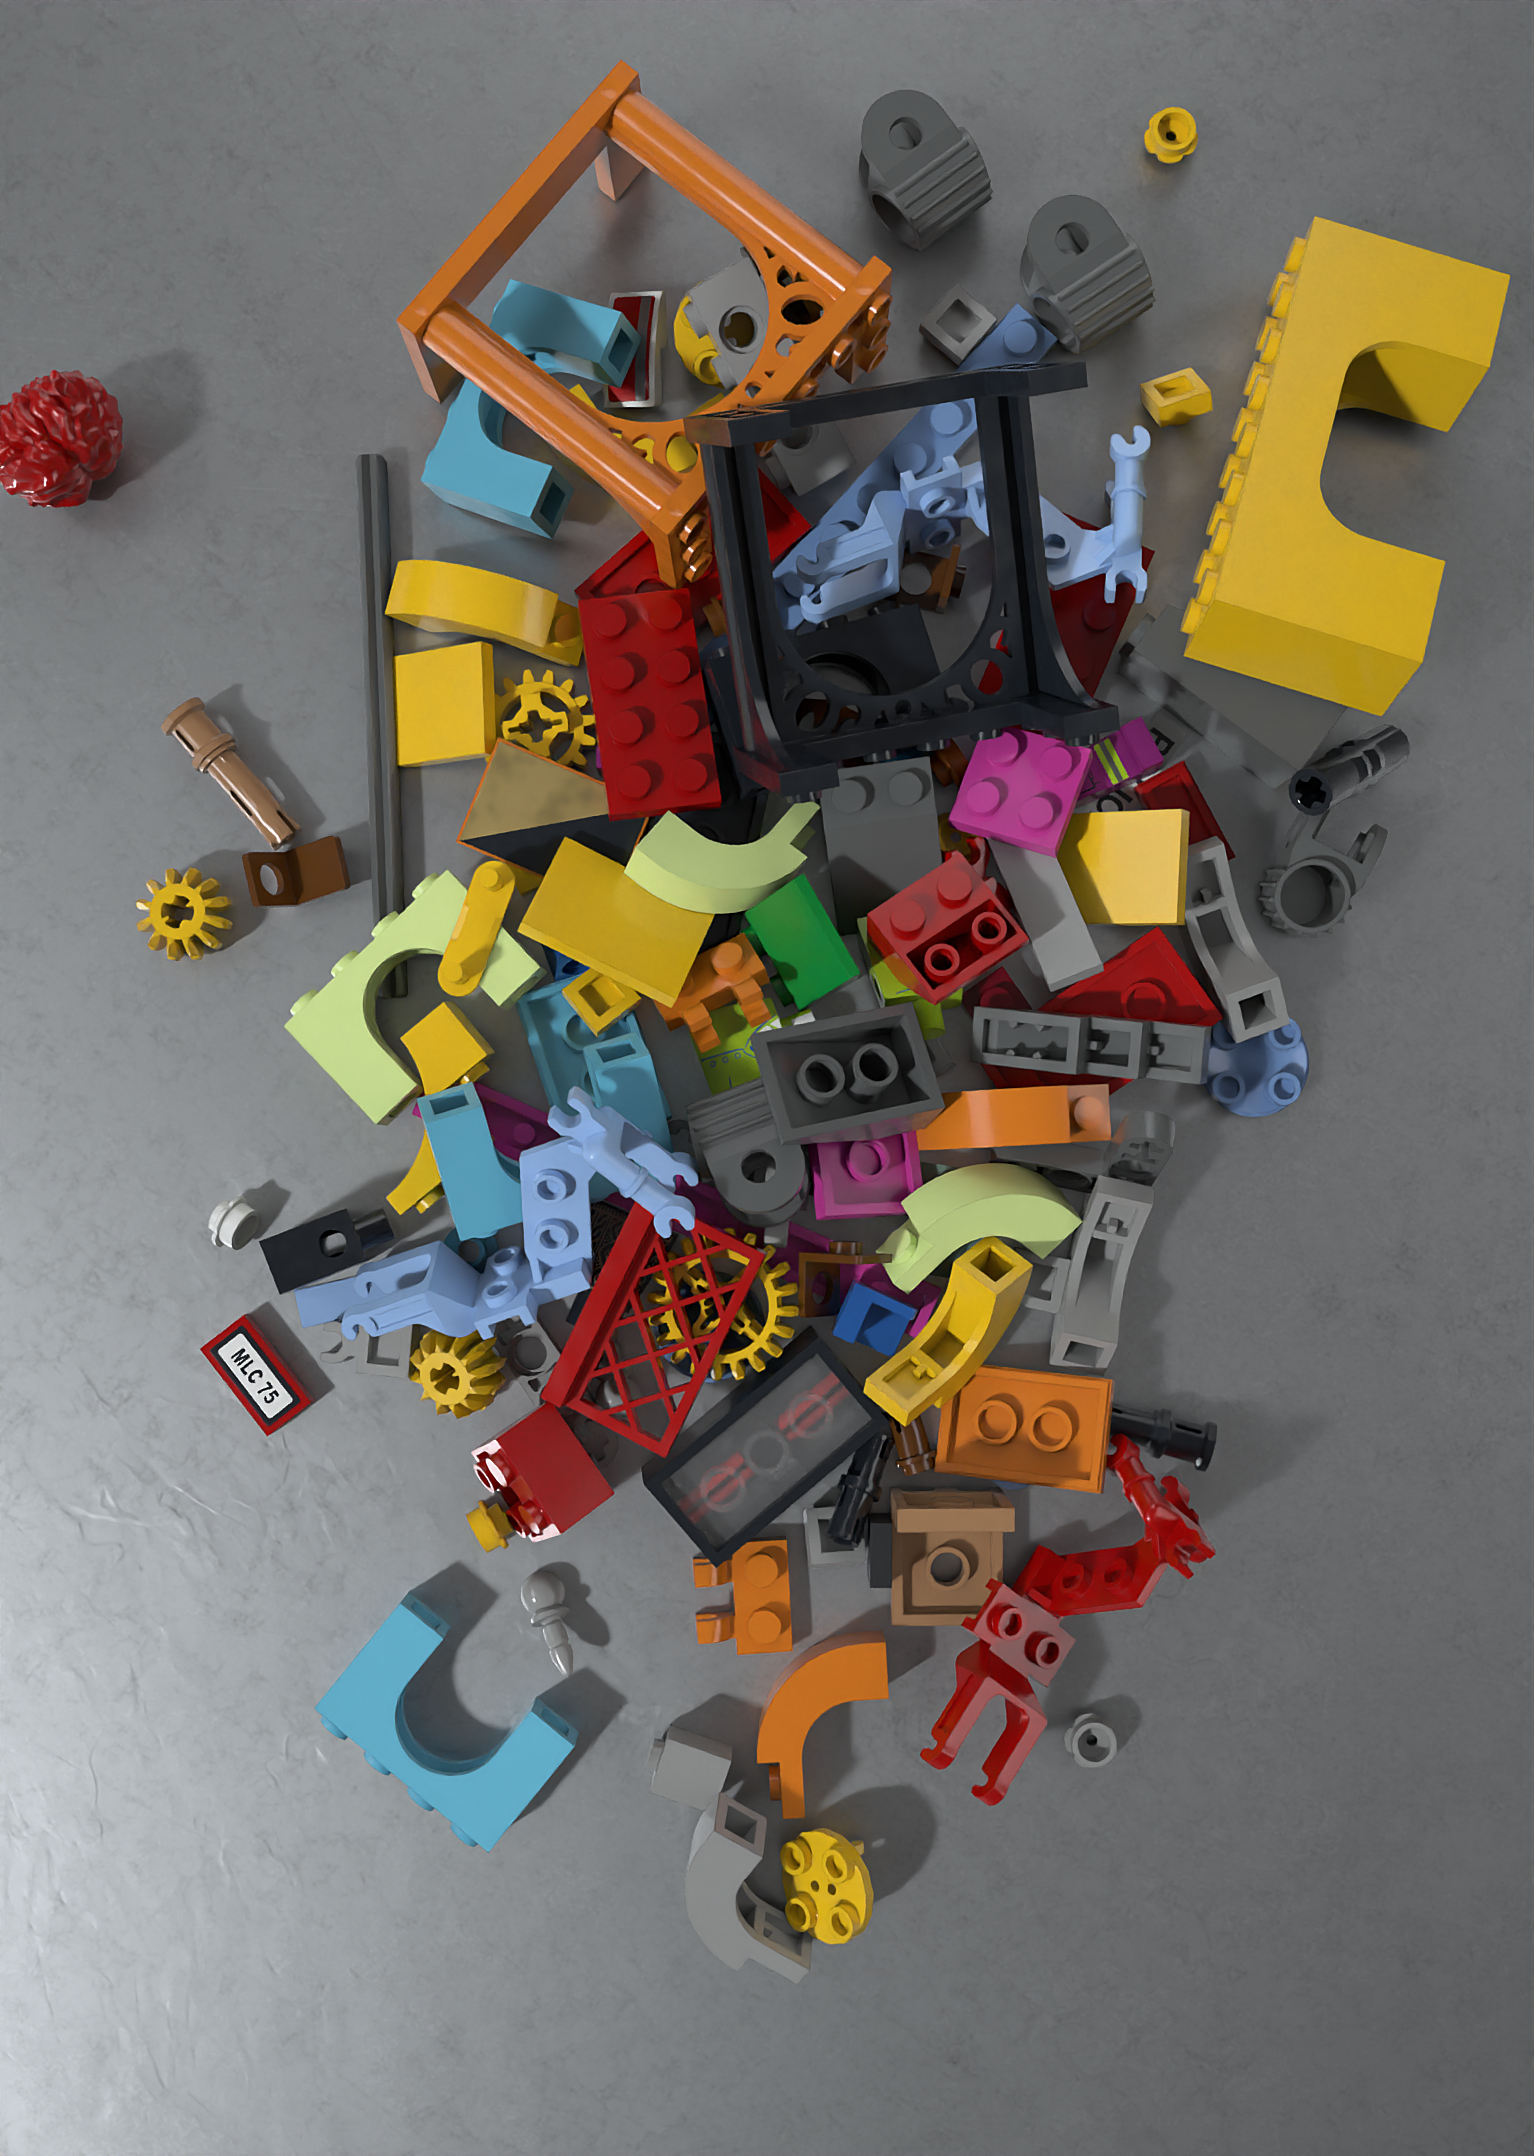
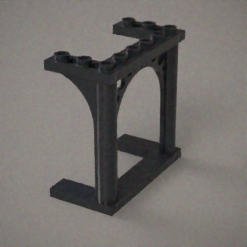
M1086 361L1017 362L683 418L686 442L699 444L744 743V745L732 747L736 770L754 780L755 783L767 788L771 793H775L781 798L786 797L787 803H807L822 798L821 790L840 786L838 769L843 768V760L863 756V760L866 762L885 761L897 757V749L915 745L918 751L940 750L950 746V738L969 735L970 740L994 739L1003 735L1004 727L1019 724L1025 730L1041 731L1045 738L1063 739L1066 746L1072 747L1098 743L1100 741V733L1120 730L1118 706L1092 698L1086 692L1068 660L1055 621L1047 576L1029 397L1088 387ZM974 398L992 557L991 593L980 628L968 648L947 670L916 688L899 693L878 695L857 693L836 686L808 666L793 647L784 630L775 595L754 443L792 437V428ZM1000 630H1003L1000 645L1007 646L1008 655L998 649L991 648L990 645L991 637ZM776 646L782 653V656L779 658L777 657ZM979 660H989L999 668L1002 674V685L998 691L987 694L981 692L974 685L971 679V669L973 664ZM788 670L796 671L799 674L800 683L795 685L783 699L782 688L790 687L786 683L783 673ZM959 684L965 696L970 699L964 701L957 697H949L950 703L947 704L944 700V692L948 687ZM822 692L827 701L826 712L823 718L813 728L801 730L796 723V712L800 703L809 694ZM900 700H905L908 704L907 711L897 714L895 711L896 704ZM921 703L926 705L928 708L922 709ZM855 705L858 709L857 719L854 721L851 717L844 718L835 727L841 708ZM882 712L883 717L878 718V716Z

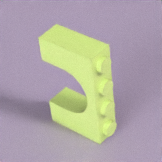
M446 870L441 876L433 873L425 878L412 893L415 900L400 915L394 911L383 918L371 933L375 939L360 953L353 950L340 959L331 970L334 978L319 992L316 989H312L304 994L292 1006L290 1012L294 1016L284 1025L286 1030L377 1125L388 1126L424 1091L422 1081L388 1046L381 1036L376 1022L375 1004L377 993L383 980L398 964L417 955H444L468 891L465 884L449 870ZM501 924L479 986L498 1006L509 1010L548 972Z

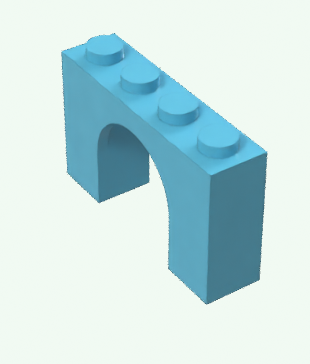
M510 279L502 298L496 303L492 314V321L489 325V328L548 374L559 372L575 374L619 389L642 339L620 311ZM466 378L458 397L450 405L446 424L435 448L426 459L425 470L420 481L445 503L553 539L575 489L553 466L508 452L504 449L502 424L506 409Z
M635 1031L583 1047L596 1099V1108L598 1109L603 1106L612 1107L640 1130H648L653 1134L652 1139L669 1153H674L651 1054L638 1032ZM469 1082L417 1098L460 1241L473 1237H490L498 1233L501 1228L523 1222L520 1163L506 1157L493 1145L483 1107L473 1083ZM632 1158L630 1159V1160H631L632 1162H634L637 1166H639L640 1168H642V1166H640V1165H639L637 1162H635ZM598 1171L590 1179V1203L602 1201L611 1193L619 1191L616 1185ZM648 1173V1175H650L657 1182H659V1180L656 1177H654L651 1173Z
M408 1592L314 1709L322 1715L320 1718L321 1722L329 1732L343 1740L349 1737L365 1750L364 1757L375 1770L384 1775L392 1773L408 1786L407 1793L415 1803L428 1811H433L435 1808L452 1822L450 1828L461 1841L471 1847H475L478 1844L489 1853L575 1747L579 1732L536 1697L504 1738L484 1755L469 1760H448L438 1757L423 1748L413 1737L407 1725L404 1714V1696L410 1679L441 1643L451 1626Z

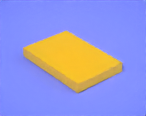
M1166 809L1072 813L1056 858L1086 926L1185 924L1189 811Z
M564 837L517 932L672 1008L715 914L695 912L663 901L624 873L625 866Z

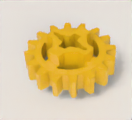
M530 669L524 670L523 684L516 686L510 678H504L503 684L507 693L502 697L494 693L496 742L498 737L554 760V754L564 741L572 740L567 752L556 762L570 768L575 765L586 770L589 764L581 753L583 749L593 750L598 745L595 738L586 734V731L595 728L594 716L582 715L591 705L587 695L578 696L573 699L572 696L576 688L574 681L568 679L558 687L556 686L555 675L550 670L546 671L542 682L535 681ZM543 696L562 703L570 713L566 714L565 711L553 712L545 706ZM521 701L522 707L512 720L504 721L508 712ZM536 720H542L545 727L549 728L543 732V741L534 742L530 734H526L533 731V722ZM485 757V760L488 763L490 757Z

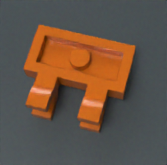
M744 932L696 956L672 1008L652 999L669 1031L671 1032L686 1025L701 1054L721 1044L711 1024L713 1022L709 1012L733 1000L737 1001L751 1028L772 1019L768 1008L762 1000L764 996L760 989L761 986L769 983L770 980L764 965Z
M786 1536L752 1538L717 1568L707 1557H693L695 1588L713 1587L733 1582L734 1611L695 1613L698 1644L719 1643L735 1638L737 1655L793 1651Z

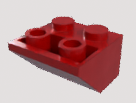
M961 852L867 914V941L901 984L934 1006L1029 942L1028 936Z
M549 1402L536 1407L471 1451L477 1461L473 1467L479 1480L490 1492L496 1490L499 1492L509 1507L505 1511L509 1523L522 1538L529 1536L533 1543L561 1535L615 1494L555 1406Z

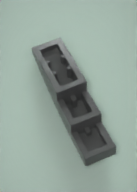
M974 1006L970 1062L1074 1075L1087 1073L1137 1080L1149 1078L1204 1084L1207 1083L1212 1026L1089 1014Z

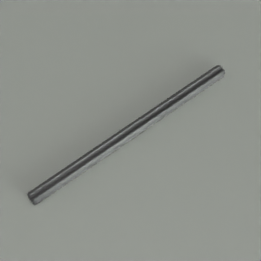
M362 454L357 456L355 460L374 929L390 913L396 911L400 915L405 910L400 776L399 766L396 764L392 663V657L395 656L393 617L385 615L392 587L387 462L383 455ZM407 960L394 967L385 977L377 993L379 998L401 999L407 996Z

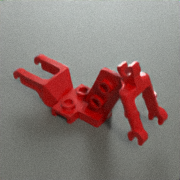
M1123 1434L1113 1435L1110 1439V1442L1117 1450L1113 1455H1107L1106 1471L1112 1476L1119 1478L1123 1485L1122 1491L1130 1503H1134L1145 1523L1144 1537L1130 1546L1057 1555L1051 1549L1038 1545L1013 1587L1010 1589L1002 1582L990 1578L985 1587L991 1593L975 1619L966 1616L961 1624L963 1628L977 1637L979 1641L957 1656L955 1662L957 1681L955 1693L931 1731V1735L937 1741V1745L932 1750L924 1748L920 1756L935 1769L941 1770L948 1767L954 1761L959 1748L988 1701L996 1695H1002L1005 1698L1006 1727L982 1765V1771L988 1776L987 1783L984 1786L975 1784L971 1789L973 1796L988 1806L998 1804L1005 1797L1011 1782L1047 1725V1718L1032 1689L1028 1676L1037 1683L1048 1687L1073 1647L1076 1639L1059 1627L1064 1616L1142 1608L1168 1565L1184 1578L1190 1579L1194 1573L1189 1568L1188 1561L1200 1564L1206 1561L1207 1558L1211 1559L1216 1554L1215 1548L1199 1524V1515L1193 1508L1190 1509L1188 1506L1190 1500L1188 1487L1176 1477L1171 1475L1164 1476L1160 1484L1167 1489V1492L1162 1496L1154 1483L1156 1480L1154 1475L1146 1471L1139 1459L1140 1448Z

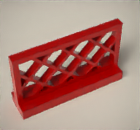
M635 1201L540 1398L559 1408L566 1405L666 1458L768 1253L695 1216V1226L691 1233L697 1252L669 1261L662 1236L657 1233L654 1227V1215ZM672 1219V1220H674V1221L680 1223V1221H679L678 1219ZM703 1236L719 1243V1245L706 1248ZM730 1249L750 1259L739 1281L719 1287L709 1257L710 1254ZM656 1251L660 1264L647 1268ZM700 1258L710 1290L682 1299L671 1267ZM662 1270L672 1302L644 1311L637 1287L643 1276ZM735 1289L726 1307L722 1293ZM713 1297L720 1322L715 1331L694 1337L684 1306ZM631 1301L635 1314L623 1318ZM675 1309L685 1341L657 1349L647 1318ZM637 1321L648 1353L620 1361L612 1338L618 1327ZM710 1340L701 1358L697 1344ZM688 1347L695 1372L690 1382L670 1388L660 1356ZM606 1353L610 1365L598 1368ZM650 1360L660 1391L632 1399L622 1368ZM613 1372L623 1403L603 1408L584 1398L594 1377ZM685 1391L676 1408L672 1395ZM663 1398L670 1423L662 1439L642 1429L635 1407ZM625 1410L629 1421L615 1413Z

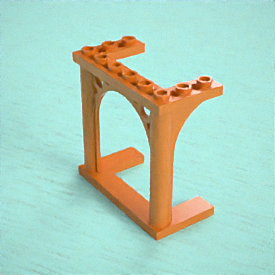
M620 60L399 315L396 322L422 387L428 395L442 404L464 377L474 383L599 483L630 514L653 542L660 579L673 589H680L687 580H690L692 583L697 581L706 571L713 558V555L710 554L712 544L708 516L709 508L699 444L694 443L697 447L698 459L691 471L678 473L671 468L667 461L669 443L675 437L685 436L683 418L666 422H637L617 418L591 407L471 314L466 308L593 161L599 189L615 202L645 167L649 168L731 232L748 250L762 275L769 303V317L765 340L759 356L743 381L730 394L708 409L692 416L816 396L820 387L818 380L830 366L834 368L836 374L850 385L854 383L863 371L868 374L872 373L882 362L889 348L886 345V337L891 325L888 315L889 307L893 301V296L890 295L893 269L875 255L865 267L644 97L641 94L639 73ZM766 252H768L773 257L769 259ZM782 270H786L793 282L796 281L797 277L804 281L792 283L784 288L777 282V278ZM803 299L817 302L822 306L824 313L816 322L807 325H796L783 318L782 310L791 302ZM786 338L800 341L789 348V356H782L776 350L782 340ZM751 386H757L761 389L754 398L746 394V390ZM613 433L620 434V435H622V436H621V438L619 439V438H618L617 436H615ZM649 438L654 441L652 449L653 464L644 459L647 456V450L633 446L639 440ZM779 439L754 443L755 453L761 457L765 456Z

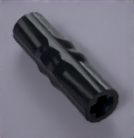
M1384 724L1375 727L1356 739L1347 740L1338 747L1331 749L1322 758L1297 771L1292 776L1289 784V797L1292 804L1297 810L1304 812L1306 815L1316 816L1328 811L1346 799L1356 797L1407 761V757L1410 754V744L1407 736L1401 729L1393 725Z

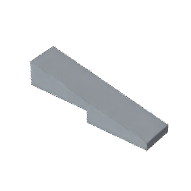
M983 837L988 844L992 858L1009 893L1012 907L1020 925L1029 938V945L1050 991L1053 992L1103 972L1102 961L1057 858Z

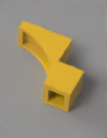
M454 1001L440 1004L400 1038L417 1065L425 1096L453 1088L457 1084L462 1085L469 1082L475 1084L490 1071L484 1062L496 1053ZM426 1129L424 1130L421 1147L414 1164L398 1187L386 1197L399 1215L404 1214L413 1207H416L422 1214L445 1195ZM490 1133L491 1139H492V1142H493V1141L496 1140V1139H495V1138L493 1137V1135Z

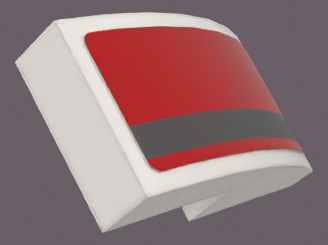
M666 291L611 293L608 308L622 312L642 339L620 389L603 384L604 408L663 406L660 349H668Z

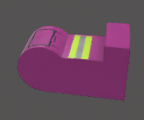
M1141 716L1122 725L1120 730L1100 739L1098 743L1089 745L1088 748L1092 749L1093 760L1074 809L1085 806L1158 772L1164 759Z

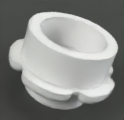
M237 1197L230 1202L227 1200L223 1201L213 1211L209 1220V1228L214 1231L212 1235L214 1245L222 1247L225 1244L234 1250H239L246 1246L256 1233L260 1222V1214L250 1207V1204L246 1202L247 1200L244 1197Z

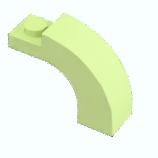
M814 801L794 804L767 835L755 842L744 845H727L709 840L668 810L635 847L624 873L652 895L680 908L711 914L736 913L749 910L795 878L807 859V856L802 851L817 832L809 825L819 811L820 806Z
M1006 1163L976 1164L936 1177L905 1198L901 1204L909 1219L899 1229L891 1233L875 1252L892 1254V1263L882 1264L893 1284L906 1294H909L953 1251L968 1242L989 1236L1009 1237L1022 1243L1043 1260L1083 1221L1063 1192L1039 1173L1028 1168Z

